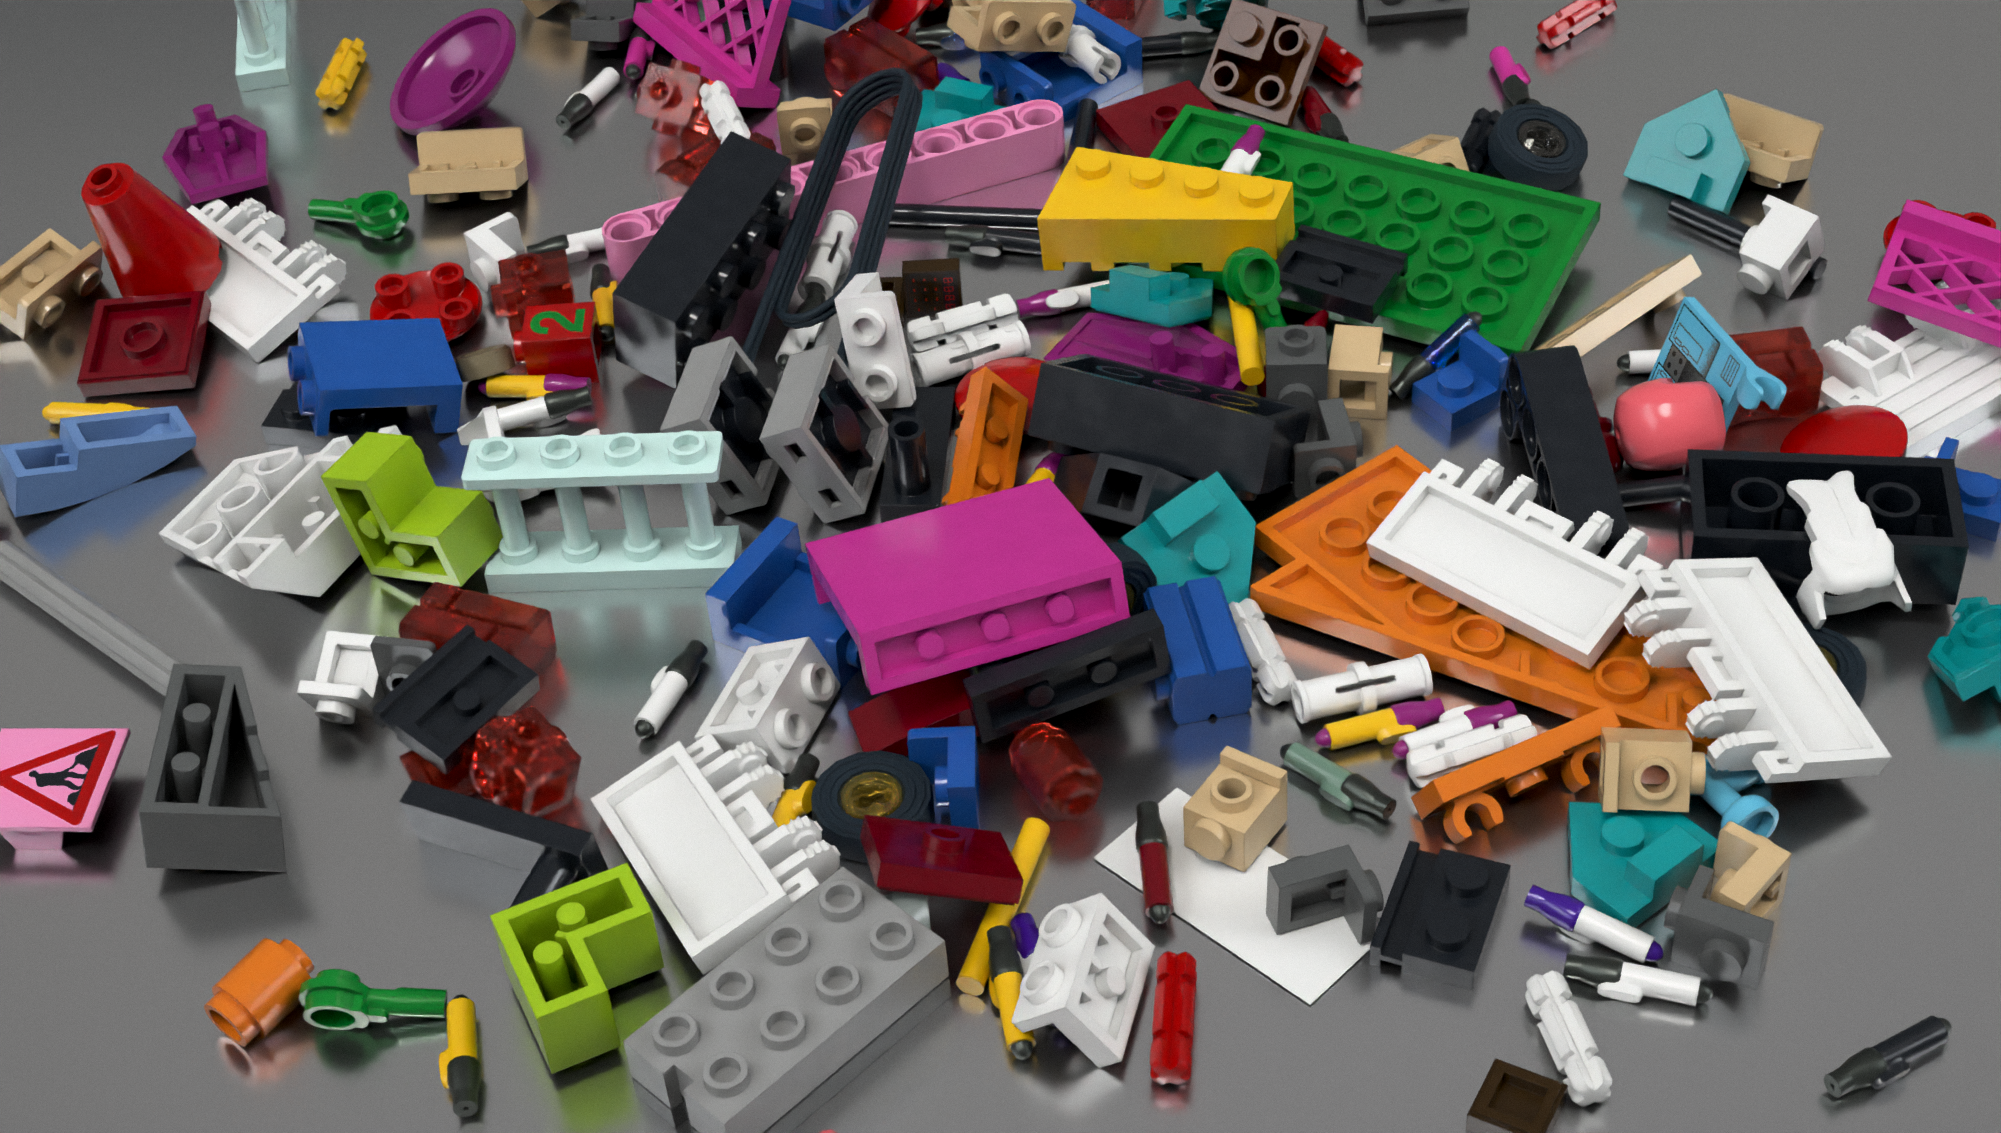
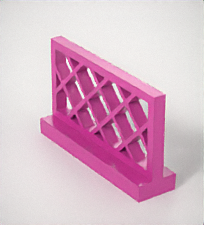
M652 0V3H636L633 22L703 82L712 85L716 80L724 82L737 107L776 109L781 89L772 83L769 78L791 0H772L767 18L765 16L763 0H724L725 7L721 10L718 0H702L706 18L702 23L697 2L700 0H678L677 2L674 0ZM748 7L752 27L748 31L745 29L742 10ZM727 20L732 40L728 44H726L723 23ZM752 42L755 43L757 53L753 66L749 50V44Z
M1907 199L1867 301L2001 348V310H1997L1989 301L2001 299V231ZM1942 279L1950 288L1939 290L1930 280ZM1907 283L1915 293H1910L1891 285ZM1966 304L1975 314L1959 310L1954 305Z

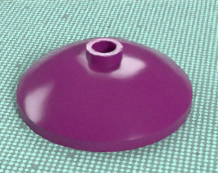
M482 8L457 17L434 33L416 51L397 79L390 99V114L394 123L410 135H418L421 132L447 131L467 122L484 110L500 91L515 56L516 31L511 20L497 9Z

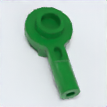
M386 190L373 193L366 192L358 198H347L344 201L312 199L308 205V215L312 220L354 223L362 235L376 239H387L395 236L401 231L410 217L407 205L402 200H399L396 193Z
M1244 247L1234 251L1227 258L1223 268L1222 282L1225 292L1232 301L1239 305L1252 306L1264 332L1269 327L1287 326L1276 299L1282 290L1279 283L1280 271L1276 261L1260 248Z
M327 969L320 971L316 978L308 979L301 984L298 1000L304 1006L303 1018L309 1024L328 1030H349L365 1028L369 1022H387L389 1016L445 1019L448 991L444 989L400 987L395 990L374 989L361 983L360 977L353 972L342 969Z

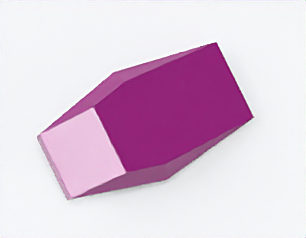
M211 104L199 105L192 110L196 125L177 129L162 156L164 166L191 204L268 185V136L266 130L236 114L217 119L214 107Z
M1087 312L1044 357V361L1047 362L1086 353L1244 392L1248 385L1241 381L1236 347L1194 323L1168 328L1114 314Z

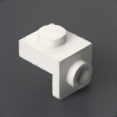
M506 212L464 232L471 262V273L480 289L484 292L490 291L507 307L527 298L519 264L525 259L526 255L517 217L510 212Z
M327 630L315 681L300 680L297 694L316 709L315 715L317 717L340 724L354 723L355 716L374 718L372 708L385 697L370 647L373 638L378 635Z

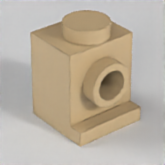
M1335 324L1328 365L1327 399L1342 398L1348 417L1387 420L1393 352H1382L1383 327Z
M1601 727L1598 797L1602 811L1617 813V809L1689 812L1690 794H1704L1706 777L1705 753L1692 752L1693 743L1687 730ZM1650 766H1661L1668 771L1667 778L1662 784H1644L1641 781L1643 771Z
M1226 746L1220 753V764L1183 806L1184 846L1197 851L1207 859L1220 861L1245 873L1287 821L1288 771Z

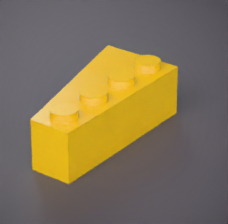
M1076 147L1037 218L1043 271H1064L1065 262H1091L1092 271H1109V269L1115 268L1116 262L1149 263V269L1157 271H1172L1173 267L1184 263H1200L1203 271L1223 272L1227 258L1234 251L1244 247L1260 248L1276 260L1288 242L1293 240L1295 236L1293 182L1161 161L1154 158L1106 152L1100 149Z

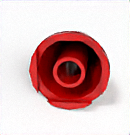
M125 163L102 164L88 174L81 190V196L123 298L206 291L211 287L219 275L223 263L218 256L219 248L222 249L221 242L211 229Z

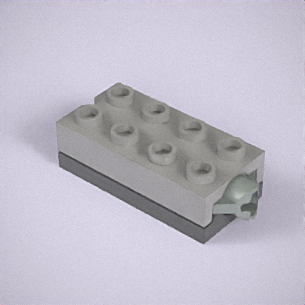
M842 866L623 1041L636 1096L675 1129L688 1120L692 1126V1133H791L951 997L945 940L931 930L926 895L897 891L889 895H882Z

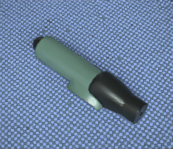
M1299 742L1281 746L1280 756L1284 760V765L1320 786L1319 793L1328 801L1348 811L1355 807L1371 812L1384 820H1387L1393 814L1397 804L1396 800L1381 792L1365 777L1350 772Z

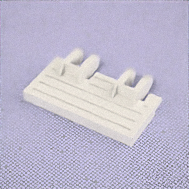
M252 197L250 199L245 198V201H240V205L232 209L220 199L215 198L200 210L193 205L186 210L211 229L222 245V249L219 248L218 254L223 262L221 271L211 287L206 290L212 303L207 326L257 364L299 328V322H306L341 291L338 284L341 285V282L345 280V275L348 274L346 272V262L336 258L331 253L327 256V249L312 240L310 242L305 241L303 245L300 244L299 249L295 248L290 252L287 247L278 242V240L281 241V237L287 231L285 229V219L270 210L267 212L266 206L261 202H257Z
M1943 280L1935 284L1939 290L1950 288ZM1989 300L1997 310H2001V303L1999 301ZM1966 304L1954 305L1959 310L1975 314ZM1906 315L1905 319L1909 321V324L1914 329H1918L1895 342L1876 330L1872 331L1871 327L1859 325L1850 330V333L1845 337L1847 346L1844 345V342H1839L1838 339L1824 344L1823 348L1818 352L1820 365H1822L1824 371L1828 372V375L1833 376L1814 385L1813 396L1831 408L1849 405H1869L1886 409L1897 415L1904 422L1908 432V444L1902 457L1919 458L1942 445L1946 437L1954 438L2001 411V348L1908 315Z
M1489 458L1484 460L1461 488H1458V486L1466 477L1465 469L1441 459L1430 474L1424 471L1367 540L1369 556L1590 669L1623 627V622L1625 621L1624 612H1627L1635 602L1638 603L1646 597L1647 594L1637 580L1643 570L1663 569V565L1644 556L1649 536L1632 527L1619 540L1608 556L1603 559L1597 556V554L1601 551V547L1605 545V542L1612 533L1614 520L1609 515L1598 510L1596 513L1593 512V515L1589 517L1588 521L1582 525L1571 541L1568 542L1566 540L1575 530L1574 522L1533 503L1538 483L1523 474L1520 477L1517 476V479L1513 480V484L1509 485L1497 502L1492 505L1488 501L1492 498V494L1496 493L1503 480L1505 468L1500 466V463Z
M1758 557L1673 560L1668 569L1643 570L1637 580L1649 598L1647 600L1642 599L1638 603L1635 602L1627 612H1624L1625 621L1623 624L1633 637L1636 635L1638 637L1642 635L1651 637L1646 643H1643L1644 652L1642 655L1652 668L1655 666L1657 668L1661 666L1664 668L1693 667L1709 692L1712 700H1705L1704 703L1698 704L1690 713H1687V722L1685 724L1695 738L1701 737L1703 739L1706 736L1708 739L1718 738L1707 747V756H1705L1713 769L1715 768L1716 771L1721 770L1722 772L1724 770H1758L1765 783L1879 776L1892 756Z
M711 732L687 748H684L681 742L677 741L591 798L592 803L703 975L722 963L834 874L838 868H841L840 852L835 845L831 846L824 839L822 840L821 832L823 829L817 821L811 820L806 815L804 817L797 816L794 820L790 819L789 824H783L778 827L767 812L766 808L769 807V803H775V800L781 797V793L785 789L784 776L778 769L775 770L769 766L766 759L768 755L764 749L750 741L749 743L743 742L739 746L736 745L734 750L730 749L724 753Z

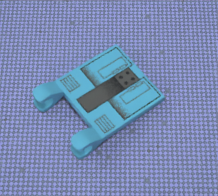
M1695 297L1683 298L1648 381L1659 378H1672L1673 383L1703 381L1711 384L1717 391L1722 403L1726 432L1739 403L1746 409L1755 410L1762 400L1769 405L1770 409L1778 410L1787 391L1786 385L1777 377L1756 366Z

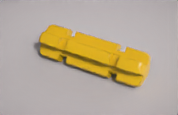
M343 38L340 40L315 91V95L320 99L318 105L322 109L326 110L328 107L339 110L344 105L367 56L366 51L363 49L364 42L361 39L356 38L352 41L348 38Z

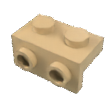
M983 0L982 7L951 6L947 26L964 39L965 46L979 52H1065L1076 11V4L1071 0Z
M1728 93L1723 94L1731 112L1729 114L1738 137L1743 142L1751 162L1747 170L1751 172L1749 180L1771 188H1782L1783 183L1807 179L1824 131L1823 125Z
M521 127L421 132L416 137L419 166L408 174L410 194H427L428 202L431 203L459 200V193L480 192V198L483 200L512 197V190H517L528 180L523 129Z
M51 228L47 229L0 266V323L23 340L39 327L47 328L60 317L66 305L79 295L82 297L89 295L100 283L103 276V271L101 270L103 249L101 245L92 241L80 250Z

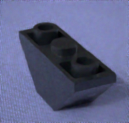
M1101 452L1062 456L1053 481L1094 530L1108 534L1123 535L1139 526L1154 511L1195 484V482L1161 467Z

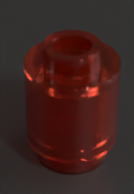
M1040 722L1026 727L1014 738L1009 748L1012 773L1046 818L1053 822L1077 820L1087 815L1095 807L1103 788V778L1065 730L1056 728L1049 723Z

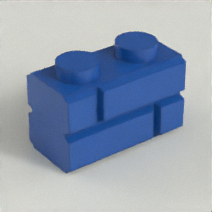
M1215 576L1188 580L1181 587L1177 583L1148 587L1145 593H1143L1144 612L1154 608L1164 626L1172 671L1169 674L1150 680L1154 700H1167L1173 721H1176L1178 725L1205 721L1212 714H1215L1217 718L1247 713L1249 708H1252V669L1220 580H1217Z

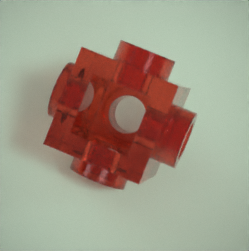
M671 59L669 67L649 62L646 75L638 87V102L634 113L652 120L651 130L666 136L681 139L683 131H688L712 138L714 129L707 117L708 114L701 105L702 97L699 90L704 83L712 85L714 81L700 75L701 67L688 62Z
M566 249L541 254L524 253L511 259L498 261L500 283L490 285L496 318L507 317L512 339H514L516 330H523L526 306L576 303Z
M531 705L512 715L496 717L483 728L477 730L469 775L474 787L485 799H491L496 805L541 818L573 801L582 757L572 748L565 733L559 727L551 725L536 707Z

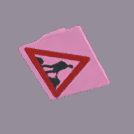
M1 728L0 834L15 849H62L64 832H93L130 737V729Z

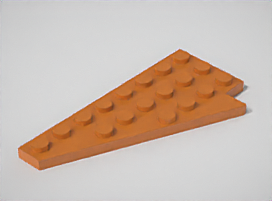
M1398 445L1255 526V545L1282 566L1250 585V599L1258 603L1262 612L1398 659H1405L1422 653L1429 664L1431 672L1442 673L1571 719L1579 718L1611 704L1621 724L1619 728L1687 730L1693 743L1692 752H1704L1707 754V747L1718 739H1708L1707 736L1701 739V737L1695 738L1694 735L1692 736L1685 724L1687 722V713H1690L1698 704L1704 703L1705 700L1711 701L1712 697L1693 667L1664 668L1661 666L1657 668L1655 666L1652 668L1642 655L1644 652L1643 643H1646L1651 637H1645L1644 635L1633 637L1623 625L1594 665L1588 669L1371 558L1367 548V540L1424 471L1430 474L1432 471Z

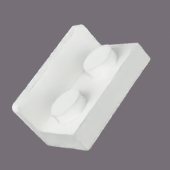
M879 272L856 274L834 299L849 369L855 377L853 385L861 396L868 395L877 409L910 407L916 401L917 395L895 294L892 291H882Z
M810 637L751 646L747 649L694 738L698 741L711 732L724 753L730 749L734 750L736 745L739 746L743 742L749 743L752 741L753 744L762 747L767 753L766 759L771 767L775 770L778 769L781 774H789L794 769L800 754H803L839 691L840 683Z
M1102 893L1055 907L1047 913L1040 924L1035 950L1028 971L1020 985V995L1011 1020L1012 1024L1024 1033L1053 1023L1099 1068L1121 1062L1155 946Z

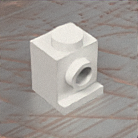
M1768 194L1762 202L1765 218L1759 225L1752 226L1741 242L1739 254L1743 266L1738 271L1737 278L1741 284L1757 294L1763 295L1769 292L1788 300L1826 246L1819 216Z

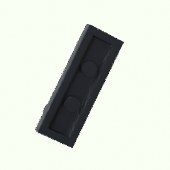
M915 387L917 399L912 406L893 408L892 421L888 426L889 441L879 501L881 523L944 506L942 498L946 495L956 417L955 387Z
M1153 608L1008 662L1007 658L967 668L970 677L962 680L973 724L982 743L1169 674L1172 671L1164 626Z
M412 780L399 801L420 840L529 872L510 907L609 870L593 833L416 780Z

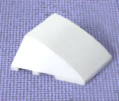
M397 425L380 428L377 432L402 435ZM347 435L333 438L320 452L302 455L298 446L234 459L159 532V535L164 543L183 555L215 569L252 589L320 597L360 555L354 540L320 477L353 444Z

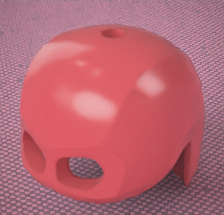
M1659 378L1637 384L1617 397L1613 415L1614 434L1617 447L1627 465L1643 471H1672L1686 465L1688 449L1722 451L1726 437L1725 418L1720 397L1711 384L1703 381L1673 383L1672 378Z

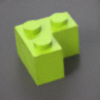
M366 432L320 476L371 575L462 587L499 548V543L503 538L502 531L494 517L493 508L483 492L436 486L424 462V455L415 444L412 436Z
M628 863L621 864L490 915L505 971L551 1074L620 1047L621 1042L608 990L665 967L652 910Z

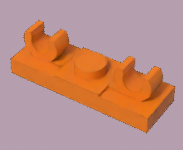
M986 366L971 375L966 402L959 409V413L963 415V420L960 421L959 428L955 430L957 442L952 463L953 473L949 492L942 498L944 506L1014 487L1029 399Z
M1611 704L1434 779L1413 795L1411 799L1421 819L1446 810L1443 819L1444 829L1449 839L1457 845L1472 836L1470 827L1465 821L1466 810L1473 811L1479 815L1486 831L1495 828L1503 822V812L1499 803L1488 794L1504 787L1510 798L1525 793L1548 780L1544 769L1563 760L1561 776L1566 787L1573 793L1591 784L1588 775L1583 769V760L1593 762L1599 771L1601 727L1619 728L1621 724Z

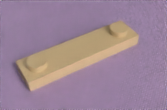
M1691 254L1657 267L1534 350L1575 345L1581 357L1649 310L1653 309L1654 313H1658L1683 300L1686 294L1682 288L1701 276L1702 273Z

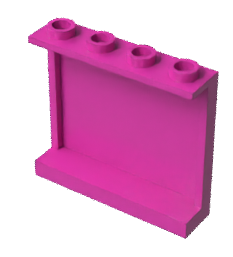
M1050 478L805 543L818 604H823L831 601L858 647L865 685L871 695L1067 641L1130 617L1122 562Z

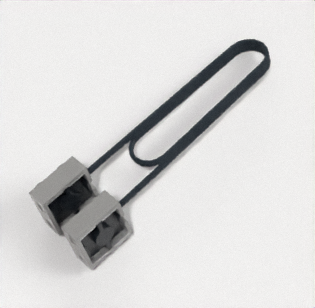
M888 68L863 78L840 98L834 108L743 349L733 336L692 348L660 432L693 430L697 432L720 431L722 433L724 447L719 479L714 483L706 484L708 493L726 515L766 505L779 467L782 468L795 485L800 497L808 502L824 524L863 514L866 511L888 442L889 424L868 395L861 396L853 385L855 377L848 369L849 364L843 337L837 352L829 343L790 355L776 394L771 387L765 389L756 378L758 370L753 362L773 309L787 327L794 329L812 327L837 313L834 299L856 274L874 273L877 271L923 102L922 93L905 69ZM899 95L846 280L831 298L818 307L804 313H787L793 292L856 125L869 110L879 103Z

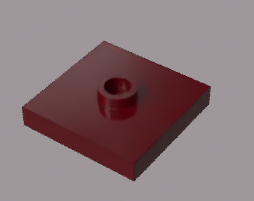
M1190 80L1097 109L1096 126L1122 154L1149 158L1186 104L1220 111Z
M206 291L96 300L77 380V386L83 397L195 388L212 304Z
M864 815L860 839L878 889L1011 906L1019 904L1024 880L1001 832Z

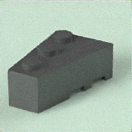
M173 664L138 810L146 868L287 872L281 813L278 802L275 801L270 782L269 768L266 757L262 752L257 724L241 666Z

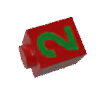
M595 301L526 306L523 330H516L514 333V353L517 364L526 365L528 375L566 374L574 377H590L591 383H600L604 345Z

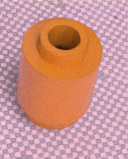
M264 938L212 987L214 996L204 1005V1010L222 1033L238 1045L245 1047L256 1036L264 1039L300 1004L298 998L301 984L308 979H312L309 974L314 970V965L306 953L292 941L283 939L278 944L273 940Z

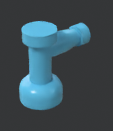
M1705 757L1704 794L1700 796L1722 816L1721 829L1727 822L1732 821L1755 834L1769 838L1778 824V810L1762 796L1746 795L1742 797L1738 793L1753 784L1765 783L1758 770L1716 771Z

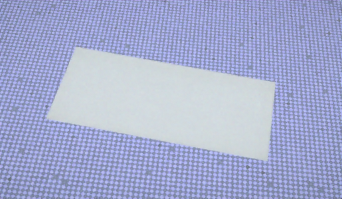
M1179 788L1174 789L1158 803L1160 820L1166 831L1168 842L1167 858L1174 906L1173 913L1311 1005L1370 950L1371 942L1360 945L1344 916L1277 935L1266 915L1268 867L1284 863L1289 859L1266 845L1244 873L1220 861L1207 859L1197 851L1184 846L1183 806L1189 801L1191 796ZM1136 821L1098 853L1094 859L1143 892L1139 854L1135 843ZM1376 917V928L1380 921L1378 917Z

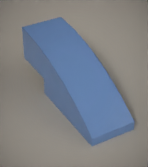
M177 405L60 418V433L57 439L0 445V490L15 517L61 509L95 499L130 485L159 470L194 448L197 436Z

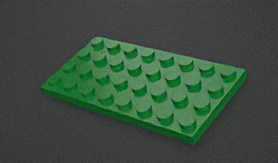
M1188 104L1184 106L1149 157L1161 161L1221 170L1237 140L1247 132L1251 125L1261 126L1265 130V136L1260 143L1258 152L1262 155L1251 176H1262L1269 179L1293 182L1295 224L1293 241L1298 237V228L1303 224L1408 254V272L1404 277H1399L1396 290L1373 324L1327 311L1329 319L1355 326L1383 327V333L1457 353H1459L1460 335L1469 330H1474L1491 344L1499 347L1508 358L1511 353L1529 351L1600 220V202ZM1116 262L1149 269V263ZM1184 263L1173 267L1172 271H1162L1186 273L1189 275V278L1213 279L1214 288L1225 291L1222 282L1223 272L1203 271L1200 263ZM1279 296L1276 298L1280 306L1313 315L1323 310ZM1474 311L1481 313L1482 323L1479 328H1476L1467 319L1466 315Z

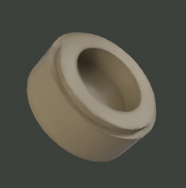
M506 344L481 348L457 357L455 361L462 382L489 377L516 366L511 348Z

